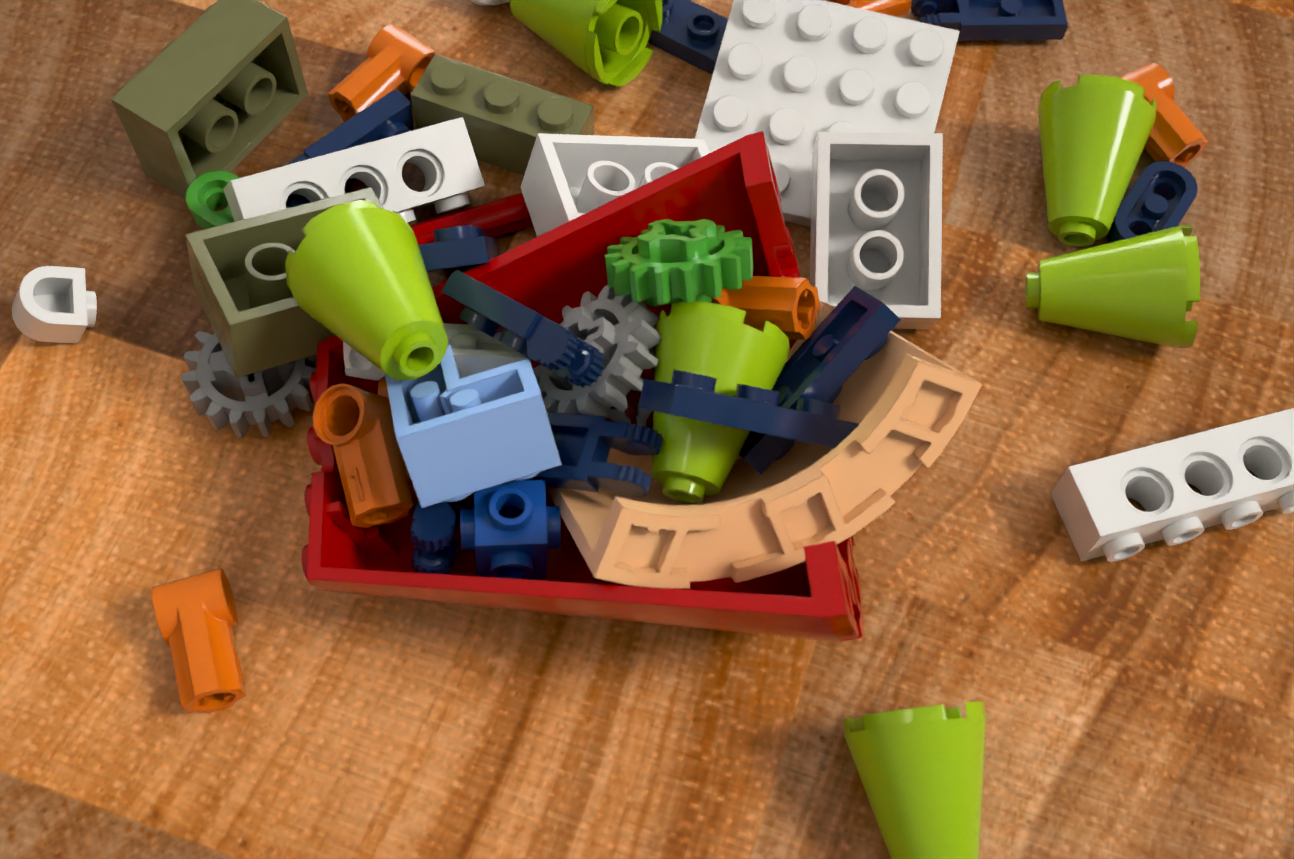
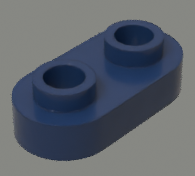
M1168 161L1155 162L1144 168L1118 208L1108 232L1110 243L1178 226L1197 195L1198 187L1194 176L1183 166Z

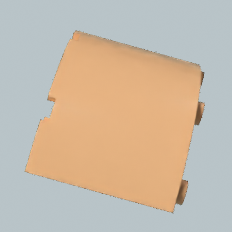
M819 301L820 309L817 314L816 328L832 312L835 306ZM890 331L882 349L870 359L862 362L844 382L839 396L832 403L840 405L839 420L859 424L835 448L796 440L792 449L783 458L773 462L762 475L738 455L720 492L716 495H704L703 502L698 504L677 501L662 493L663 485L652 477V455H630L614 448L610 449L606 463L624 464L646 471L652 478L647 495H619L599 488L598 492L546 487L555 506H559L560 515L594 578L631 586L671 589L690 588V582L732 577L735 582L748 581L785 570L806 561L803 547L835 541L837 545L859 532L887 511L895 503L890 496L914 474L921 464L929 468L943 452L965 419L982 384ZM806 340L796 341L788 353L787 361Z

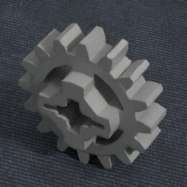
M604 286L598 298L587 291L583 293L580 307L572 309L566 305L562 309L564 320L560 324L571 331L573 335L591 344L604 354L602 358L606 361L603 363L605 369L601 372L602 376H599L597 382H593L591 386L586 385L583 388L555 374L553 369L550 370L541 364L535 367L533 372L546 412L605 416L606 418L608 409L612 406L620 412H624L627 409L626 394L631 389L642 391L644 381L639 378L642 371L657 366L658 359L649 353V349L661 342V334L653 328L659 320L658 317L642 301L633 302L631 294L616 296L613 288Z
M198 331L195 337L201 351H188L184 354L183 358L190 371L182 375V381L190 394L189 398L199 416L206 414L212 427L217 431L226 426L230 421L236 437L243 438L250 425H257L263 437L270 436L271 422L280 419L284 425L290 428L295 425L291 413L293 409L298 407L302 410L311 411L314 407L308 391H311L310 376L312 372L316 371L317 355L254 373L255 380L252 382L253 374L236 378L215 333L211 335L207 332Z

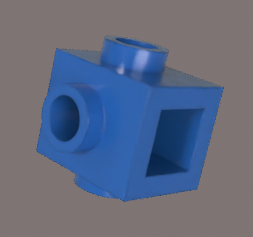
M512 480L474 492V508L460 509L461 551L475 550L476 576L526 580L546 579L547 548H560L561 525L559 506H546L545 480Z

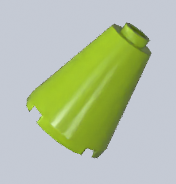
M510 0L511 12L518 21L601 84H611L616 87L625 86L635 79L649 62L654 51L646 47L651 31L660 33L662 25V0Z
M1080 75L1078 76L1077 86L1060 89L1061 80L1051 83L1041 92L1037 112L1048 228L1053 234L1059 236L1058 239L1062 243L1069 246H1090L1095 240L1101 239L1108 234L1155 123L1157 110L1155 99L1153 98L1149 103L1143 98L1145 88L1135 82L1116 76Z
M364 200L334 205L312 218L302 229L306 237L298 246L295 254H293L291 249L289 250L285 261L287 286L291 290L297 304L312 318L391 378L403 381L413 380L431 372L443 359L447 350L448 339L416 236L406 220L394 210L391 212L379 208L375 202Z
M1191 225L1175 226L1039 260L1038 272L1026 273V309L1037 308L1038 320L1173 348H1190L1194 344L1198 321H1185L1186 311L1192 310L1193 302H1200L1199 248L1196 235H1191L1193 227Z
M709 302L672 304L669 316H666L662 310L658 315L659 320L656 322L655 330L661 334V342L655 346V358L658 359V363L654 367V381L671 383L673 370H680L717 378L714 393L735 397L737 384L772 390L787 361L790 349L789 338L776 325L767 320L765 321L763 332L743 324L746 311L732 306ZM653 411V430L662 434L663 442L659 454L652 456V477L663 485L662 493L667 497L686 503H702L704 495H716L720 492L750 431Z
M984 701L964 702L966 717L962 718L960 707L945 709V704L866 714L862 715V718L842 719L844 737L891 859H979L987 720Z

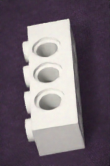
M460 117L234 179L223 190L233 219L236 222L286 209L287 198L292 194L302 195L309 199L310 202L345 194L347 179L355 178L364 182L368 188L371 187L385 210L391 212L394 210L409 223L416 220L413 210L434 204L436 213L440 214L469 205L468 193L484 187L485 184L464 119ZM404 163L415 164L422 170L425 176V186L422 192L411 190L404 183L402 178Z
M1294 408L1069 466L1052 491L1051 496L1081 562L1104 555L1109 562L1123 560L1143 550L1145 544L1163 539L1168 546L1178 545L1199 536L1204 532V528L1222 523L1226 530L1237 529L1256 521L1263 515V512L1281 508L1283 514L1294 513ZM1248 470H1250V471H1252L1254 474H1256V476H1257L1258 478H1256L1255 476H1253L1252 474H1250V473L1248 472ZM1187 483L1197 487L1203 495L1193 491ZM1127 498L1138 501L1145 508L1146 512L1135 508Z

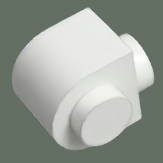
M42 266L30 271L23 278L12 305V317L18 329L29 338L41 342L78 344L86 328H93L96 321V293L94 291H86L85 268Z

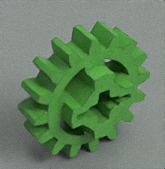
M664 219L649 223L648 230L640 231L641 235L637 237L620 238V245L608 246V254L605 255L608 288H614L616 296L631 294L633 302L644 301L646 304L654 307L679 302L710 303L712 302V297L722 296L721 289L739 290L742 288V281L752 280L751 237H743V231L741 230L725 232L724 226H716L713 221L707 219L697 221H672Z

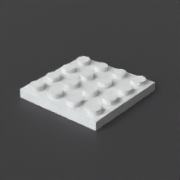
M733 0L695 139H704L711 153L746 135L763 131L780 190L784 221L811 227L812 150L818 131L934 133L960 31L824 0Z

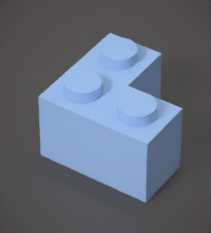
M448 345L441 362L431 372L420 378L403 381L391 378L385 374L396 439L422 508L443 501H459L468 497L473 492L512 480L530 479L541 471L562 465L542 395L529 358L461 378L451 345Z

